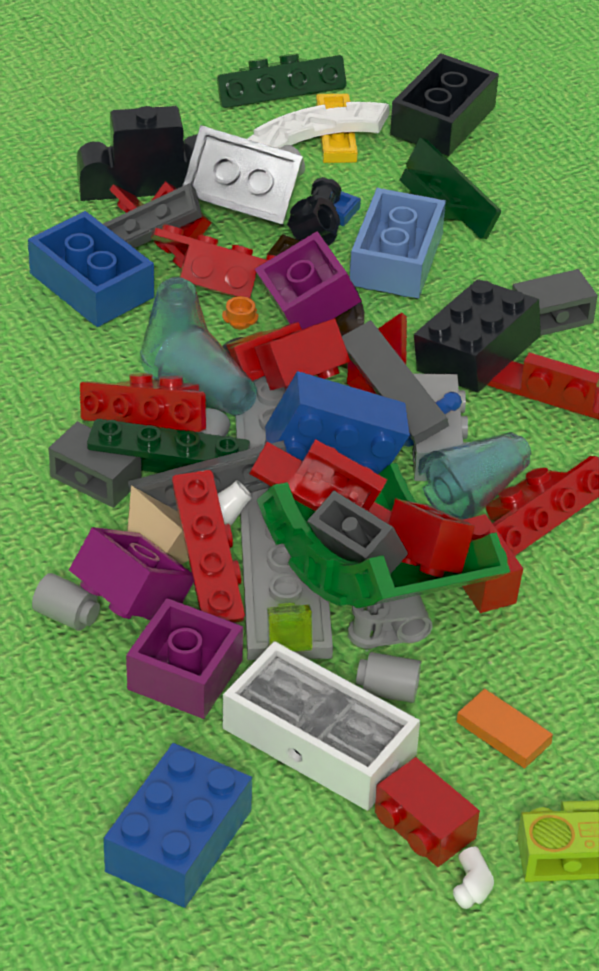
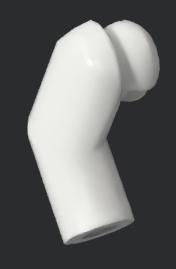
M469 847L459 855V860L467 875L463 878L462 884L454 887L453 896L459 906L464 909H469L474 903L481 904L494 886V878L478 847Z

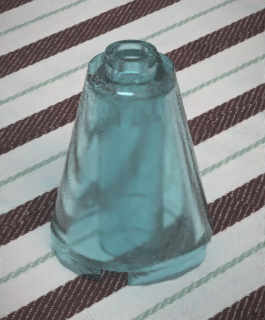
M172 277L159 285L140 349V358L144 371L153 374V378L159 380V377L182 376L183 378L188 377V382H193L207 375L213 367L214 348L196 288L193 283L181 277Z
M190 325L192 329L184 332L177 330L172 333L162 344L155 358L154 365L158 367V379L154 377V380H159V377L182 376L183 383L199 384V391H203L206 395V407L231 415H241L254 405L257 394L255 383L208 330L197 325Z
M508 432L431 451L420 459L418 467L419 476L425 473L428 485L422 487L425 496L432 507L456 518L464 520L475 517L529 466L531 449L528 442L522 436Z

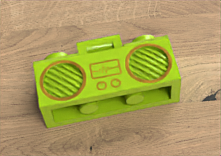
M599 800L562 801L561 811H552L549 808L541 807L530 812H521L517 839L525 882L599 879Z

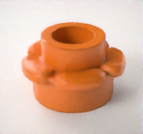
M237 296L227 301L226 310L223 311L222 318L226 323H230L231 327L243 330L255 324L259 315L256 313L257 309L252 299Z

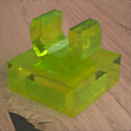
M279 603L277 607L267 608L268 647L275 641L294 652L312 650V611L309 604Z

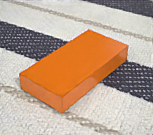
M483 689L457 713L458 724L524 769L552 744L553 734L486 689Z

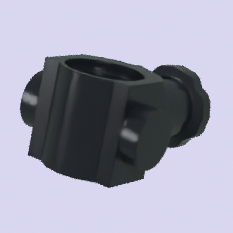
M325 177L316 179L312 184V196L301 199L291 208V215L287 225L296 240L302 241L317 231L328 246L337 238L340 218L334 204L340 200L342 189L335 180Z

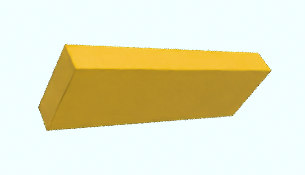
M348 93L316 94V106L325 105L326 109L347 107L346 102H350ZM341 132L320 136L323 163L357 162L358 153L355 132Z

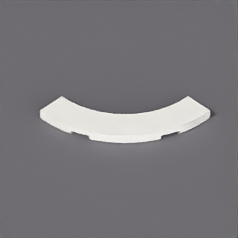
M346 102L347 107L326 109L325 105L305 108L288 113L254 129V135L247 139L279 149L284 145H293L326 134L341 132L379 133L390 114L389 104Z

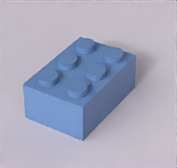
M376 188L351 250L350 280L354 286L419 299L443 235L446 200Z

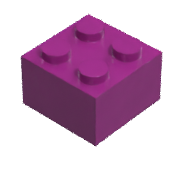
M318 231L255 269L267 293L288 324L299 322L301 329L334 319L362 302L347 272Z
M96 527L91 528L69 568L70 572L82 580L80 586L93 595L105 598L110 602L109 609L126 619H131L132 616H139L151 620L166 598L183 603L194 583L192 573L142 534Z
M166 598L126 655L127 690L205 719L243 661V626Z

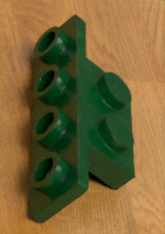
M299 53L281 55L279 56L280 62L269 64L268 58L248 61L249 67L239 68L237 72L217 75L220 105L227 108L345 88L347 83L343 56L335 55L316 59L299 58Z
M419 138L406 163L408 169L404 170L400 181L410 190L409 194L446 200L444 221L447 219L463 221L479 238L487 239L501 214V209L427 139Z
M96 419L87 440L88 450L141 457V471L161 473L245 451L250 447V441L247 439Z

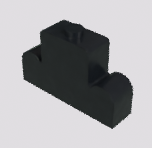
M143 106L135 109L111 111V145L107 147L101 142L93 141L81 146L77 152V179L80 200L118 199L109 190L113 184L136 197L155 196L165 181L176 189L182 187L198 134L184 139L183 125L177 106Z

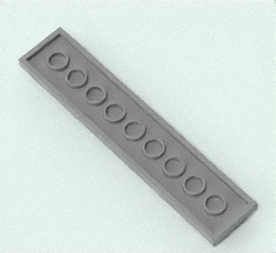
M233 366L236 438L249 440V449L264 446L266 444L265 425L285 393V389L283 387L270 391L265 376L249 383L240 384L236 369ZM269 488L251 492L253 498L240 513L247 660H257L274 641L307 659H331L333 643L329 601L314 593L300 580L288 565L289 559L292 557L284 544H275L257 502V499Z

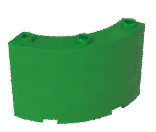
M397 463L388 465L378 474L387 479L375 503L391 512L395 499L417 503L409 491ZM288 482L273 485L257 499L263 519L275 544H284L292 557L288 562L291 569L314 593L338 606L351 605L355 608H363L500 578L510 572L506 552L501 546L496 532L478 540H471L462 574L445 571L443 577H436L419 571L420 566L400 562L390 574L384 555L369 558L362 563H356L337 556L322 544L307 522L315 511L294 500Z

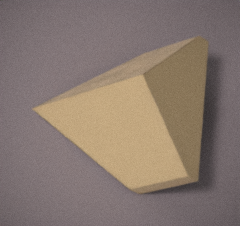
M131 485L127 531L142 534L181 565L187 562L189 559L178 511Z

